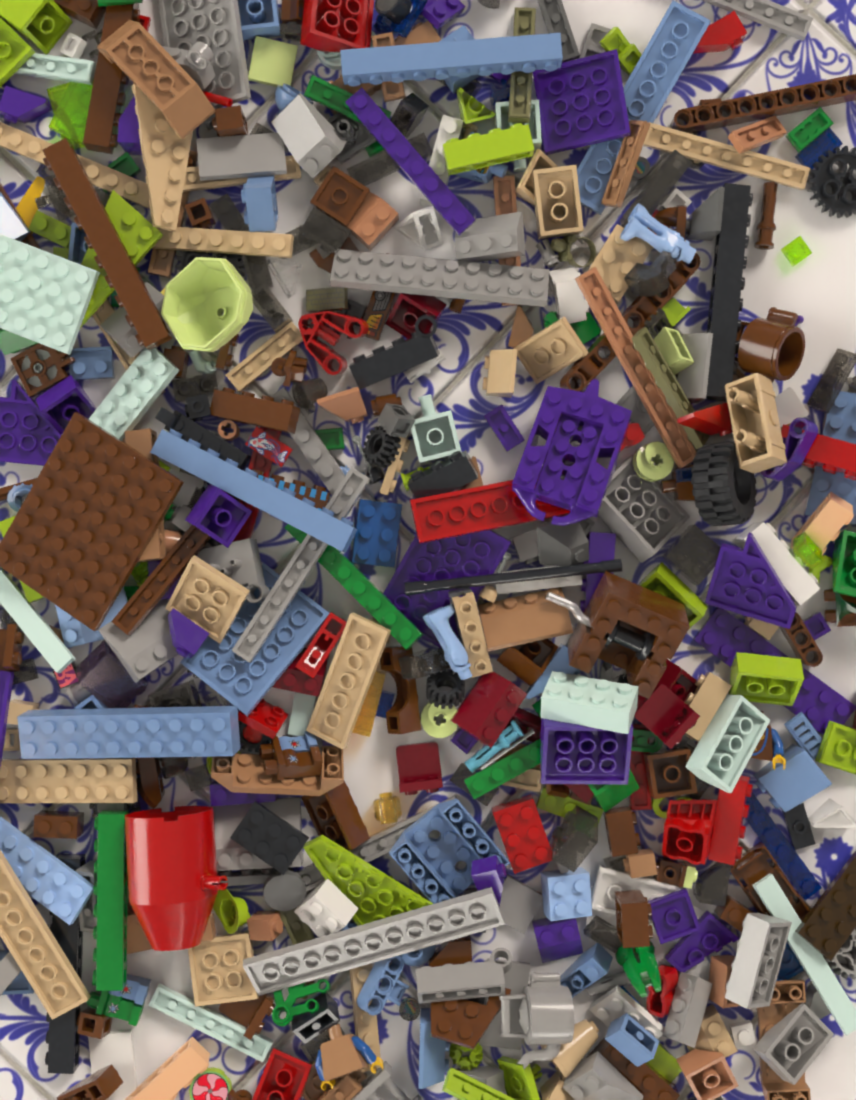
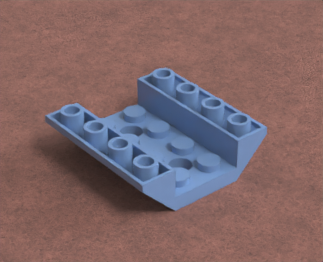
M458 799L446 801L433 807L404 830L389 851L391 857L433 904L458 897L461 892L474 883L471 877L472 861L497 855L500 863H503L505 867L510 864L507 857ZM433 830L440 832V836L436 839L429 837V833ZM464 861L466 862V867L458 870L455 868L456 863Z

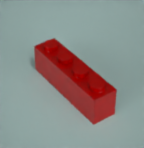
M741 775L732 793L719 789L708 860L734 866L737 859H741L743 847L739 846L740 838L744 839L746 826H743V819L747 818L749 813V805H746L747 797H751L753 785L749 784L750 777Z

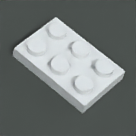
M618 985L590 1005L589 1010L608 1027L612 1021L627 1013L656 1039L663 1035L665 1027Z

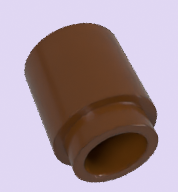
M396 393L377 396L376 399L371 400L374 417L380 416L386 403L402 405L401 397H396Z

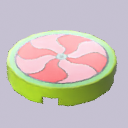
M207 1068L202 1074L198 1073L190 1084V1099L227 1100L228 1093L232 1089V1082L221 1069Z

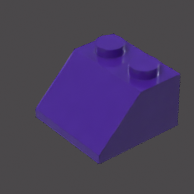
M69 375L36 398L40 412L61 435L74 412H78L89 419L97 409L72 375Z
M209 484L185 521L228 548L252 511L220 488Z
M546 917L532 921L542 963L583 954L576 918L550 921Z

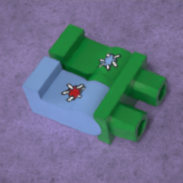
M127 974V984L123 991H102L101 993L91 991V997L86 1005L96 1008L95 1014L119 1018L128 1021L130 1025L137 1026L142 1015L151 979Z

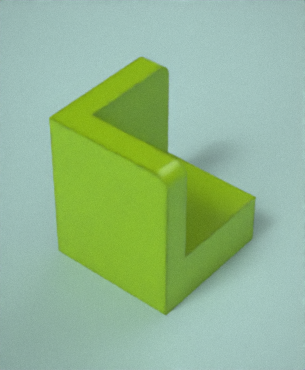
M671 298L655 316L665 327L672 328L691 308L688 306L685 309L675 298Z

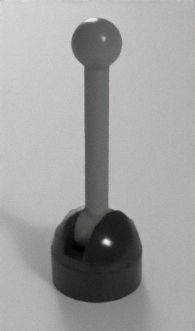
M358 435L353 436L352 441L353 443L357 444L363 456L365 453L363 452V447L360 443L361 438ZM364 458L369 468L366 475L371 479L369 484L372 485L384 479L385 476L382 470L378 467H373Z

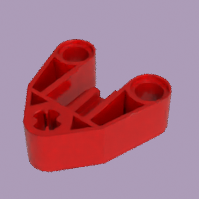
M334 311L303 315L299 319L298 326L306 349L328 374L339 375L344 373L348 367L346 359L317 338L320 337L332 346H335L339 342L341 335L326 327V323L351 338L366 336L369 331L368 323L364 319ZM308 320H313L311 324H314L313 328L308 327L310 326ZM356 322L361 326L359 334L353 331V325ZM334 359L339 362V369L337 371L332 368Z

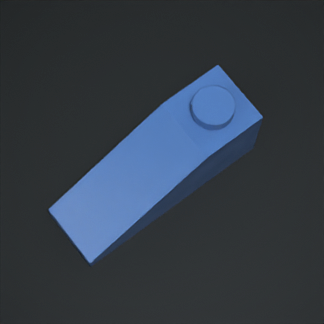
M562 643L544 673L526 691L527 699H531L544 691L552 671L571 675H578L581 670L569 666L568 648Z

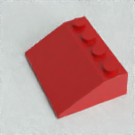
M304 0L300 44L319 51L329 52L370 48L374 0Z

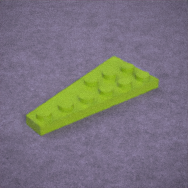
M112 190L105 209L136 267L161 239L163 234L156 227H153L146 218L119 194ZM89 247L81 265L96 270L100 274L81 327L115 290L114 287L110 288L104 276L107 275L105 269H100L94 257L97 254L94 248L90 249Z

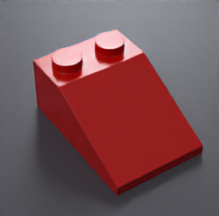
M273 1048L252 1100H301L312 1065Z

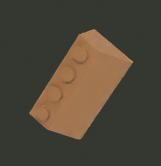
M550 588L526 595L509 597L494 603L487 602L478 605L488 652L573 633L568 609L546 600L548 592L565 598L562 588Z

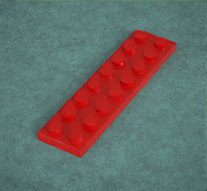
M513 480L410 500L419 544L536 521L538 519L534 518L526 510L517 494L512 491ZM538 500L535 502L536 507L546 513L545 519L570 513V510Z

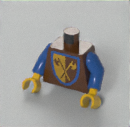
M768 724L751 758L772 761L774 770L775 764L781 763L783 764V770H785L786 760L784 758L783 742L777 730L771 728V725Z

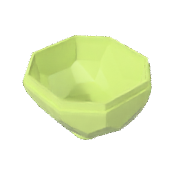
M196 257L166 285L161 315L183 349L214 352L228 343L249 321L253 311L251 289L227 259Z

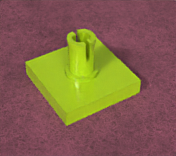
M506 1056L497 1059L499 1069L504 1072L507 1096L515 1100H540L535 1080L542 1077V1072H539L541 1068L538 1064H533L532 1066L529 1064L523 1069L522 1064H517L519 1061L517 1059Z

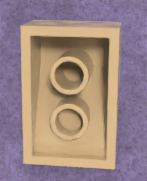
M576 165L533 170L538 240L581 234L584 228Z

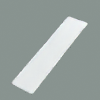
M533 729L511 744V747L504 749L480 766L481 770L534 734Z

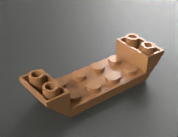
M128 20L97 46V49L111 64L115 62L165 115L168 125L182 139L216 112L198 84L139 22Z
M336 746L321 747L323 763L320 776L284 777V780H277L276 774L265 775L264 760H272L271 758L261 759L259 754L236 753L234 756L212 757L211 778L234 793L321 796L344 783L343 749Z
M804 980L776 981L770 1006L757 1008L758 1040L801 1003H806ZM759 1056L760 1080L765 1100H811L810 1088L805 1082V1073L793 1085L782 1080Z

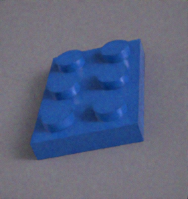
M360 499L356 526L358 530L355 534L352 563L395 568L402 504Z

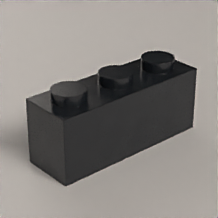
M466 450L463 452L456 451L449 455V459L443 462L441 460L436 461L429 466V469L423 472L419 470L411 474L408 486L415 499L448 493L478 479V471Z

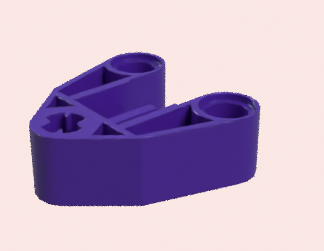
M804 418L794 419L790 424L788 436L783 438L787 463L761 471V474L775 481H782L790 475L805 459L818 434L817 425ZM806 426L805 432L802 433L803 427Z

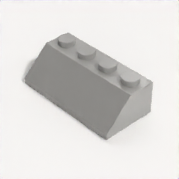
M747 913L743 920L741 937L737 942L736 957L731 965V976L726 984V999L746 1009L770 1006L792 922L761 913Z

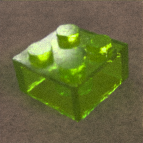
M805 532L793 539V553L796 557L802 559L804 566L813 569L822 562V550Z

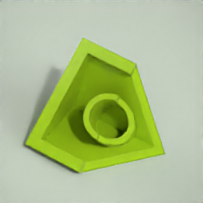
M458 87L456 93L460 118L464 124L495 116L496 113L486 108L485 105Z

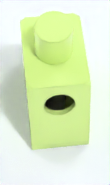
M664 327L654 338L656 345L674 375L694 363L678 330Z

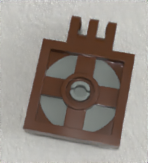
M40 343L11 358L29 397H34L68 377L64 368L76 362L74 357L65 359L70 356L69 354Z

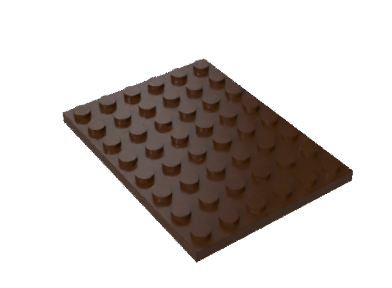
M74 412L0 543V567L93 631H97L184 482L85 416Z

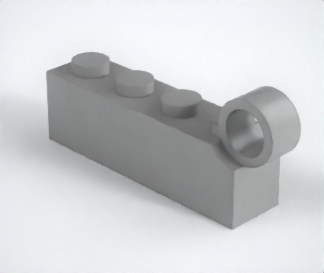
M196 42L190 50L162 46L198 84L200 89L205 90L216 75L211 64L214 55L207 44Z
M497 948L492 951L490 960L485 962H466L457 965L445 964L438 967L424 966L416 969L419 1004L505 995L504 973H507L512 967L511 952L506 948ZM499 957H503L508 960L505 964H498L495 962V960Z

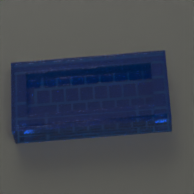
M829 127L799 152L795 158L802 166L809 167L811 171L814 169L812 164L819 162L818 157L820 155L825 156V152L828 150L833 152L835 147H840L843 143Z

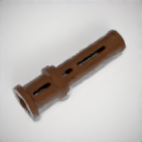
M775 182L764 183L761 218L756 226L758 236L757 242L754 244L755 248L761 250L774 248L772 240L773 231L776 230L774 213L778 184H775Z

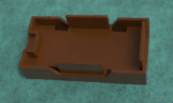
M759 842L743 853L741 859H737L734 866L726 865L758 913L765 915L767 913L771 916L752 886L769 873L773 874L801 922L810 912L808 906L793 888L762 842ZM770 858V860L774 864L772 865L773 867L770 866V864L767 862V859ZM740 878H743V880L747 884L746 886L742 885V883L739 880ZM792 894L798 898L797 902L791 896Z

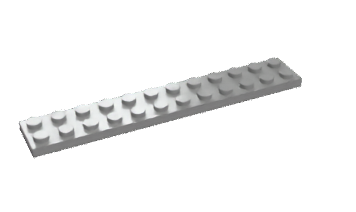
M490 887L243 959V968L258 996L499 927L505 925V921L493 889Z

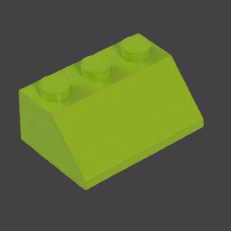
M663 562L655 567L639 583L644 588L684 604L690 628L704 617L708 608Z
M736 652L731 665L729 684L732 687L728 695H742L749 702L793 706L804 681L801 659Z

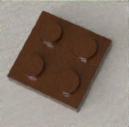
M333 166L313 196L310 204L347 227L366 199L370 189Z

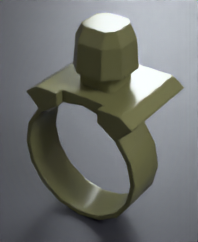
M576 234L551 241L550 247L558 252L559 262L568 261L573 267L583 268L590 266L595 260V245L587 237L577 238ZM578 239L585 241L590 248V258L584 266L575 263L570 253L572 244Z

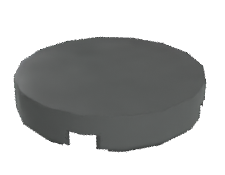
M287 870L284 875L276 872L272 877L269 876L263 885V897L266 904L278 911H289L297 908L306 896L305 882L298 873Z

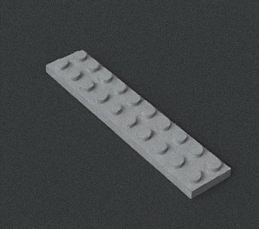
M336 249L330 276V286L540 307H546L548 299L549 269Z

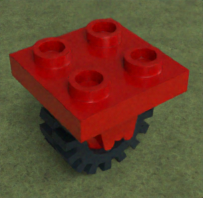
M262 698L248 717L239 711L240 743L243 744L241 748L245 749L248 747L249 752H252L253 749L255 752H259L261 744H269L271 738H275L289 714L284 712L282 708L266 702L264 698Z

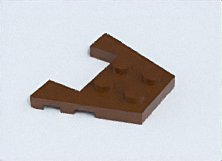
M505 988V995L511 994V989ZM489 996L487 1005L466 999L431 1002V1037L474 1050L494 1017L501 1010L499 996Z

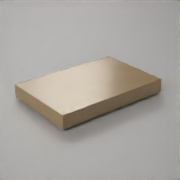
M565 316L513 348L518 349L517 357L536 384L589 353Z

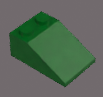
M843 530L835 540L832 556L833 592L856 597V532Z

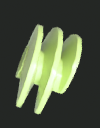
M656 441L639 448L633 456L632 464L634 471L640 478L645 481L655 482L669 475L673 469L674 460L666 445Z
M428 702L421 712V725L428 735L435 738L450 736L457 729V725L450 721L457 709L454 705L452 709H449L448 706H445V709H441V705L437 708L434 706V703L430 704ZM443 714L445 721L441 720L440 723H437L434 716Z

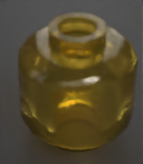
M392 792L380 793L379 798L373 801L374 817L377 821H381V824L398 822V818L402 816L401 802L398 796H392Z

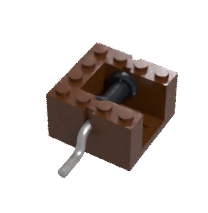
M605 571L583 613L577 604L552 592H548L546 595V600L569 609L579 621L568 640L569 666L589 674L597 658L626 670L628 684L638 686V695L648 699L667 668L666 659L671 660L690 628L684 604Z

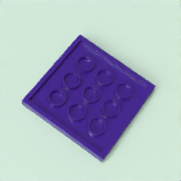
M617 49L564 62L561 68H557L554 71L542 69L533 72L536 98L539 100L541 131L546 155L631 136Z

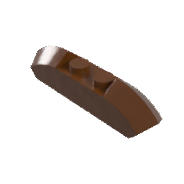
M135 704L133 708H145V707ZM159 757L137 758L136 774L140 775L136 779L137 790L143 800L154 809L165 794Z

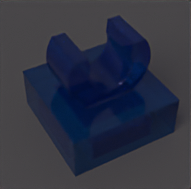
M501 79L502 89L498 90L495 88L494 83L490 84L492 93L489 99L492 106H495L496 102L509 101L510 87L507 88L505 79Z

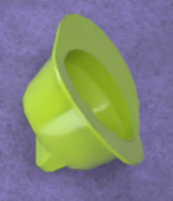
M227 889L218 890L213 909L225 930L229 934H234L238 927L246 924L247 919L251 917L248 912L247 903L240 897H233Z

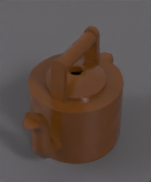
M771 307L766 319L756 318L750 323L741 321V329L739 333L737 332L736 341H739L738 358L735 357L734 361L739 362V366L744 372L759 373L771 379L772 383L774 380L785 381L790 379L798 370L805 351L804 332L795 326L798 315L794 312Z

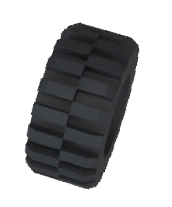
M735 441L703 445L696 452V456L693 459L694 465L691 470L692 492L699 515L703 517L704 522L714 527L744 524L751 518L756 506L755 497L757 496L754 473L739 468Z

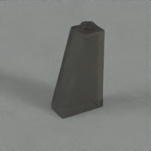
M674 150L619 221L622 223L621 226L624 228L627 225L628 217L638 203L644 206L648 213L652 215L692 163L677 150Z

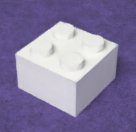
M326 879L307 894L294 912L302 922L306 923L314 931L316 936L322 937L343 929L359 908L329 879Z

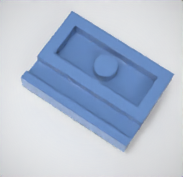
M111 346L73 348L70 357H74L76 362L69 365L70 375L75 380L115 378L113 348Z

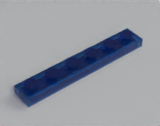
M752 792L751 797H747L746 805H749L748 817L744 819L766 846L801 897L807 900L822 889V887Z

